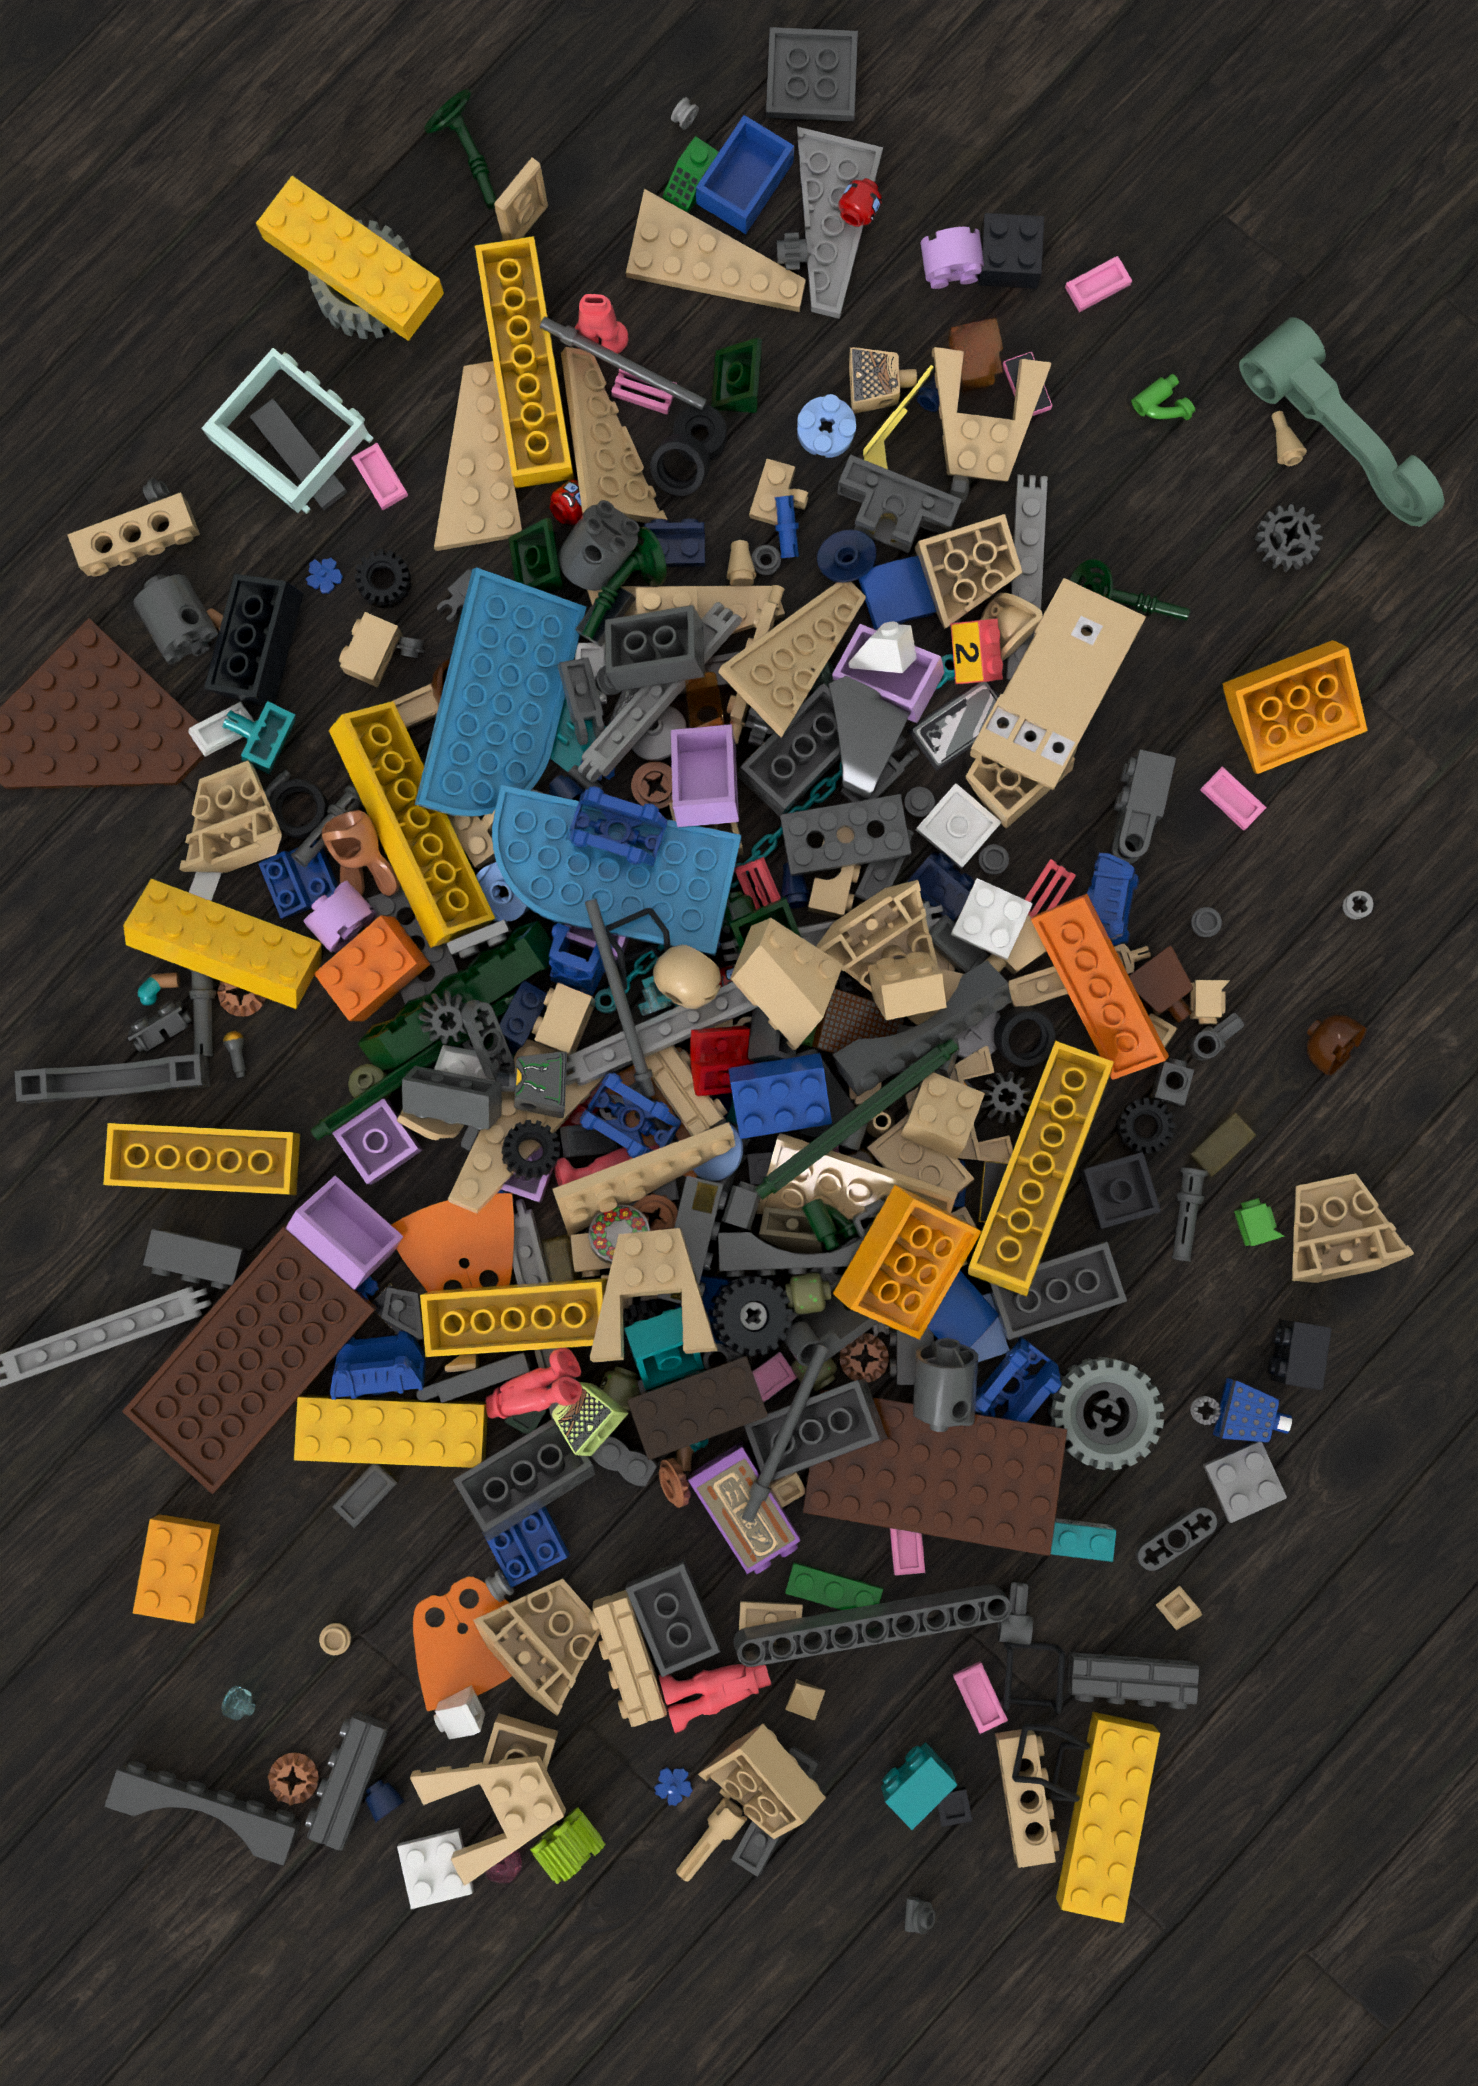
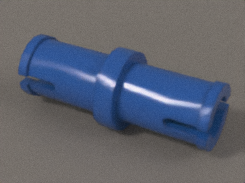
M794 495L774 497L778 525H775V531L779 532L780 558L799 557L796 529H799V523L795 522Z

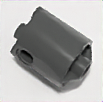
M601 500L597 505L590 506L585 510L559 549L557 558L563 574L572 583L583 589L601 590V587L607 585L635 549L638 541L637 534L640 530L638 523L614 508L609 501Z
M161 574L146 581L144 584L145 589L135 597L133 605L166 662L173 664L191 653L193 656H199L208 651L210 647L207 643L218 635V631L189 579L185 575L180 574L172 576Z
M942 1338L922 1345L916 1350L913 1416L930 1424L931 1430L945 1432L952 1426H970L975 1423L978 1353L974 1349L960 1344L955 1339Z

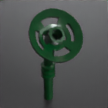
M465 89L443 104L428 120L424 130L426 133H433L447 126L451 130L455 129L469 157L468 165L473 178L478 181L488 209H493L497 199L488 177L490 173L489 168H487L485 157L480 155L466 124L463 122L465 118L461 114L471 96V92Z
M640 527L637 534L638 537L640 536L645 539L644 543L638 544L637 541L630 557L627 558L607 585L601 587L603 592H599L598 596L600 598L595 599L597 604L582 632L584 637L590 640L593 639L607 609L611 610L612 608L610 603L614 604L615 602L613 597L617 598L618 596L617 590L634 569L638 570L644 581L652 587H658L664 583L666 578L664 552L655 534L647 527ZM649 573L654 579L647 578L645 574Z
M1090 559L1084 561L1075 569L1070 578V581L1079 585L1084 576L1087 580L1083 585L1084 588L1114 602L1134 606L1137 611L1142 608V612L1148 610L1149 614L1156 612L1186 621L1190 612L1188 608L1159 601L1156 596L1151 598L1149 594L1144 597V593L1137 595L1113 589L1111 571L1100 560ZM1099 568L1105 574L1103 575L1101 573L1093 572L1092 569ZM1095 578H1100V579H1101V583H1100V582H1096V579H1095Z

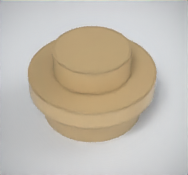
M329 1624L320 1634V1646L327 1654L340 1655L350 1646V1631L343 1624Z

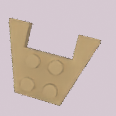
M982 1047L956 1063L950 1079L964 1085L965 1079L994 1073L989 1047ZM918 1087L905 1095L908 1111L911 1108ZM973 1124L966 1146L958 1158L1009 1163L1013 1152L1010 1135L978 1142Z

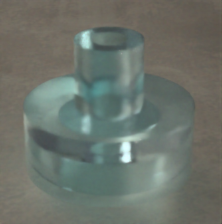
M654 986L642 990L646 1002L638 1004L642 1016L671 1006L669 999L665 995L657 996Z
M240 1686L232 1687L222 1702V1714L235 1721L240 1720L245 1714L248 1716L252 1715L255 1710V1704L251 1703V1692Z

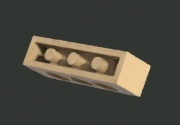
M180 492L70 533L68 538L79 568L87 576H101L107 573L109 568L117 565L127 566L133 564L141 556L160 554L166 547L174 544L183 545L193 540V537L200 535L189 503ZM169 522V526L165 531L157 532L161 523ZM141 532L139 540L129 542L130 537L134 533ZM113 543L109 552L101 553L102 547L105 544Z
M1022 1729L995 1733L1014 1859L1018 1868L1056 1862L1054 1851H1059L1056 1831L1051 1832L1049 1820L1054 1819V1810L1051 1799L1046 1800L1044 1788L1047 1787L1040 1784L1018 1783L1012 1778ZM1028 1730L1022 1759L1027 1758L1031 1760V1765L1026 1771H1020L1019 1776L1039 1777L1049 1781L1046 1768H1041L1039 1756H1044L1041 1736L1036 1737L1033 1730ZM1027 1790L1036 1792L1035 1799L1030 1803L1020 1801L1021 1795ZM1038 1822L1041 1824V1828L1036 1834L1031 1835L1025 1832L1026 1827L1030 1823Z

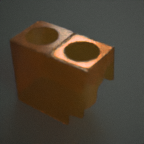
M996 317L951 327L948 336L950 349L964 351L960 392L986 388L988 385L994 384V375L1003 371L999 356L1003 346Z
M705 672V677L685 680L690 728L706 723L697 718V712L703 706H713L718 711L717 718L710 722L708 726L724 725L716 674L714 672Z

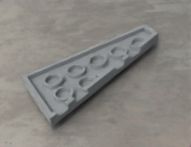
M797 127L805 239H807L811 312L840 319L864 225L854 227L846 223L840 216L841 211L839 210L838 202L852 180L867 178L875 182L883 147Z

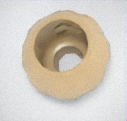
M684 944L670 947L657 959L653 968L654 982L659 991L666 998L684 1008L698 1009L715 998L721 987L719 985L721 981L719 967L700 951Z

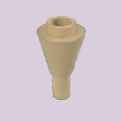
M1277 411L1271 416L1277 431V462L1286 466H1293L1302 461L1307 450L1292 429L1288 427L1283 411Z

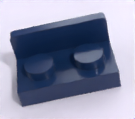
M688 518L681 520V523H669L666 519L651 520V523H644V527L650 529L660 542L665 556L666 567L705 566V526L703 522Z
M933 852L908 882L918 880L921 897L925 901H929L932 907L942 905L943 911L939 913L947 915L954 921L961 913L975 880L966 873L961 874L953 867L954 863L949 857L942 853Z
M526 981L519 985L499 1023L512 1055L523 1047L544 1007V1001L547 993Z

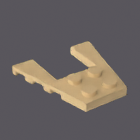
M934 347L932 349V357H934L935 382L940 402L939 414L943 426L944 435L942 437L947 475L955 476L956 474L974 479L1007 482L1051 363L1027 359L1019 361L1012 420L957 413L964 351Z
M680 1228L618 1234L590 1354L592 1362L624 1360L623 1298L682 1292L683 1351L686 1354L718 1351L710 1328V1321L701 1298L700 1288L694 1275L685 1238Z
M540 1756L499 1760L498 1764L483 1765L482 1762L473 1763L469 1767L452 1769L451 1766L436 1768V1771L421 1773L420 1770H415L410 1776L423 1805L481 1784L504 1833L453 1852L451 1861L464 1886L563 1818L566 1812Z

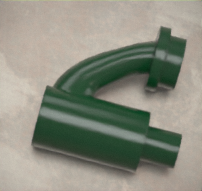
M822 1199L813 1200L802 1207L818 1242H824L828 1251L839 1246L835 1238L837 1233L840 1237H843L844 1241L851 1240L859 1235L854 1223L833 1206L823 1203ZM834 1223L837 1224L841 1228V1230L837 1231Z

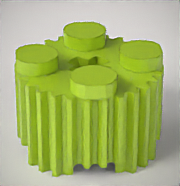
M579 1808L571 1811L563 1819L564 1822L561 1825L557 1826L554 1824L541 1836L542 1839L530 1849L534 1857L556 1884L560 1883L562 1879L565 1882L582 1869L581 1866L591 1857V1852L596 1856L606 1845L600 1834Z

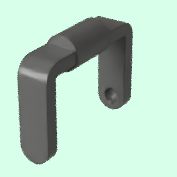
M879 1199L865 1206L863 1211L854 1215L853 1223L862 1241L866 1233L860 1221L877 1215L886 1199Z

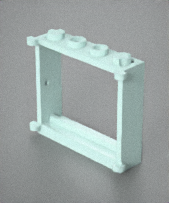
M272 348L205 423L202 430L214 444L297 513L302 510L307 514L311 509L306 504L363 439L370 443L374 438L368 433L364 425L365 419L354 408L347 410L341 405L343 403L342 399L331 389L327 392L319 386L321 384L320 381L311 372L306 371L303 373L297 368L298 363L288 353L284 352L281 355ZM279 369L285 371L351 426L298 487L227 428Z

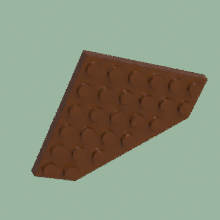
M88 618L0 707V784L6 789L178 785L205 758L188 733L189 728L199 722Z

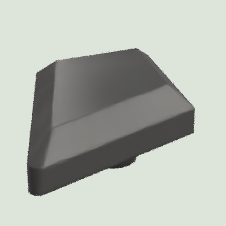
M387 1287L381 1318L420 1340L424 1339L419 1293Z

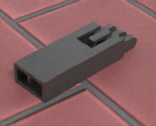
M526 1350L481 1366L475 1370H470L425 1386L423 1390H418L416 1395L420 1401L439 1396L441 1403L528 1373L533 1370V1366Z

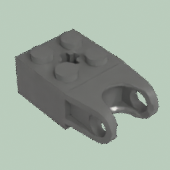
M1140 749L1134 757L1129 758L1128 764H1124L1120 781L1125 782L1121 793L1118 792L1114 804V810L1118 811L1111 845V855L1129 862L1131 865L1147 851L1154 825L1164 814L1176 760L1175 757ZM1125 842L1132 844L1135 851L1128 850ZM1118 847H1119L1120 852H1121L1124 856L1129 857V859L1122 858V857L1119 855V853H1118Z

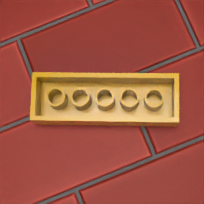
M294 176L290 177L256 222L265 241L407 341L410 340L444 294L438 277Z
M154 879L149 881L123 925L125 942L129 947L297 1009L314 977V973L322 962V943Z
M108 1123L103 1185L296 1195L300 1134L293 1132Z
M608 1278L437 1290L421 1294L425 1357L592 1346Z
M302 1395L297 1397L294 1460L473 1468L486 1460L488 1419L486 1402L449 1400L441 1403V1400L420 1401L419 1399L357 1397L356 1399H351V1396L336 1397V1400H332L329 1395Z
M1092 1712L1087 1743L1090 1744V1748L1084 1752L1076 1793L1079 1795L1080 1800L1074 1804L1056 1896L1061 1910L1124 1923L1160 1732L1153 1724Z

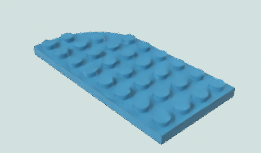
M477 567L472 569L415 805L453 816H482L492 814L496 809L501 785L528 791L532 790L549 762L565 699L557 665L559 662L574 660L580 636L575 629L584 618L586 606Z
M501 785L492 825L493 851L496 863L505 882L517 898L528 908L554 922L588 930L593 929L585 906V901L597 898L605 926L645 908H652L669 931L670 947L684 944L703 954L716 956L742 835L701 826L677 827L676 821L666 819L668 824L654 867L641 862V865H633L628 863L629 861L626 860L627 857L619 856L593 846L578 848L571 841L566 840L579 801ZM583 805L581 811L586 813L590 820L596 822L598 818L607 820L601 810ZM614 824L610 827L608 834L612 839L620 840L625 836L626 828L621 824ZM645 824L635 828L644 837L651 834L659 835L661 829ZM592 827L579 829L596 836L600 835L594 833L595 828ZM637 842L636 846L629 844V846L642 849L651 856L653 855L643 843ZM649 914L609 931L612 935L664 945L663 932Z

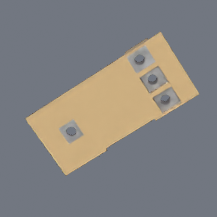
M1063 578L1004 693L1000 694L972 745L970 756L982 761L983 756L1054 790L1074 757L1082 736L1135 640L1146 616ZM1089 627L1092 630V634L1084 636L1081 633V629ZM1004 723L1008 727L1002 729L998 727V724ZM1030 736L1033 737L1035 741L1028 742L1025 740V738ZM1054 750H1060L1062 753H1055Z

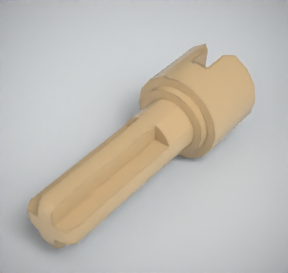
M723 1798L707 1819L708 1829L677 1868V1874L684 1881H690L723 1839L731 1840L746 1822L747 1817L741 1816L743 1810L730 1799Z

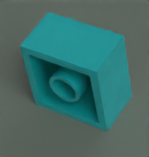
M682 1307L667 1310L659 1316L637 1321L631 1326L624 1328L645 1391L704 1369L700 1353L686 1354L683 1351Z
M926 1742L921 1747L918 1745L913 1747L905 1756L906 1762L898 1770L896 1767L892 1768L882 1780L884 1784L881 1788L886 1804L911 1830L957 1786L951 1768Z

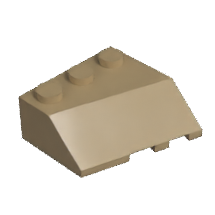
M1005 514L920 540L915 546L916 554L919 556L933 599L936 614L944 629L1023 573Z
M1004 723L998 724V727L1002 729L1008 727ZM1030 736L1025 738V740L1028 742L1035 741V739ZM1054 750L1055 753H1062L1060 750ZM984 756L982 761L975 759L966 775L967 781L985 808L1001 821L1005 829L1051 790ZM1074 757L1072 758L1062 779L1073 770L1075 761Z
M769 918L750 927L730 979L754 1006H759L769 1018L768 1023L775 1030L779 1029L788 1040L786 1042L792 1050H796L824 1017L843 964L777 921Z
M764 1724L734 1741L698 1774L705 1781L711 1777L712 1780L722 1787L719 1793L727 1800L733 1798L744 1806V1814L773 1839L805 1823L826 1798L819 1790L817 1783L806 1775L798 1765L795 1757L783 1748L778 1742L776 1735L767 1729Z

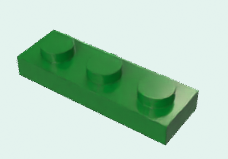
M793 1562L785 1594L836 1609L847 1610L879 1604L883 1587Z

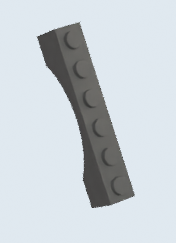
M988 960L962 975L957 989L946 1003L947 1008L940 1009L925 1022L892 1036L857 1039L833 1054L838 1073L857 1096L873 1089L878 1083L893 1074L899 1073L904 1067L922 1058L937 1045H942L949 1039H953L956 1035L969 1027L977 1025L982 1019L995 1011L1003 1009L1008 1003L1012 1002L1008 982Z
M201 1054L165 1057L122 1064L14 1071L16 1102L27 1104L210 1087L208 1057Z
M749 1231L718 1233L719 1270L726 1271V1277L745 1276V1270H757V1275H776V1269H788V1274H807V1268L819 1267V1273H837L838 1267L849 1266L862 1240L858 1238L844 1247L829 1252L805 1254L778 1249L761 1241Z
M136 1761L125 1762L116 1770L104 1807L131 1816L166 1807L202 1811L218 1818L232 1828L246 1843L253 1856L283 1866L289 1859L302 1821L294 1818L295 1815L286 1810H277L275 1812L266 1809L263 1803L255 1800H248L247 1802L235 1799V1794L224 1790L214 1792L205 1789L206 1785L201 1782L188 1781L187 1783L176 1779L175 1774L167 1771L156 1773L147 1770L145 1764Z

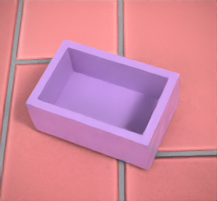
M859 624L832 674L834 681L844 676L851 677L875 689L880 693L883 700L910 712L908 720L918 723L944 674L941 656L915 646L917 658L903 673L849 668V661L877 631Z
M732 724L671 730L672 799L677 827L739 822L736 744Z
M336 1176L329 1180L295 1211L285 1228L354 1291L393 1254L404 1237Z

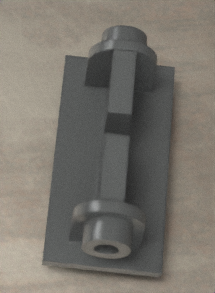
M182 1000L175 1004L173 1001H170L158 1008V1014L150 1019H147L145 1016L135 1021L130 1026L131 1030H129L127 1039L130 1041L136 1037L137 1040L133 1042L139 1052L143 1050L147 1052L165 1041L160 1030L164 1028L168 1035L172 1037L188 1028L189 1023L193 1019L188 1011L181 1012L183 1009Z

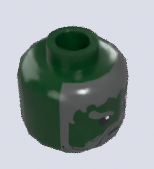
M742 891L729 894L722 925V931L725 934H731L729 922L756 910L751 896L743 895Z

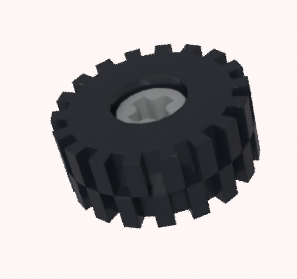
M747 1275L739 1276L740 1278L738 1279L732 1278L727 1281L728 1285H721L718 1291L720 1294L713 1296L711 1300L712 1303H715L714 1308L709 1309V1316H713V1321L710 1322L711 1329L716 1331V1334H714L715 1338L718 1341H722L725 1348L748 1356H755V1354L764 1355L768 1353V1349L775 1350L779 1347L777 1342L779 1340L784 1341L788 1336L784 1334L785 1328L791 1329L792 1322L787 1321L788 1316L792 1315V1309L787 1308L786 1305L790 1302L788 1296L782 1295L783 1289L779 1285H774L773 1281ZM747 1309H757L758 1313L755 1315L757 1321L755 1323L752 1321L746 1322L745 1319L748 1317Z

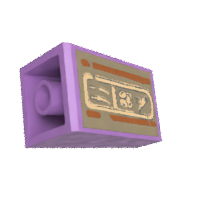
M741 1441L689 1473L688 1481L746 1573L748 1574L754 1570L758 1574L771 1565L770 1560L779 1554H781L782 1558L786 1557L798 1549L796 1544L801 1540L772 1491H770L767 1500L762 1501L753 1523L741 1518L751 1497L749 1494L754 1481H758L761 1474L747 1448Z

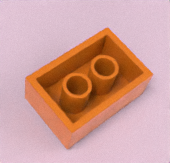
M380 915L320 967L314 975L349 1021H365L425 970L430 963L395 917Z

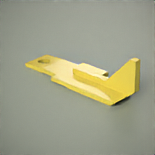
M930 365L916 386L898 408L893 411L863 449L865 461L888 469L884 441L908 412L905 409L933 371L934 367Z

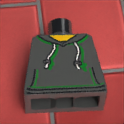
M567 1052L520 1056L516 1059V1073H497V1082H501L502 1092H515L514 1108L564 1118Z

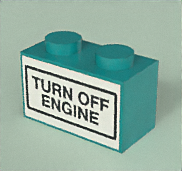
M1056 1518L1051 1554L1113 1562L1116 1529L1107 1524Z

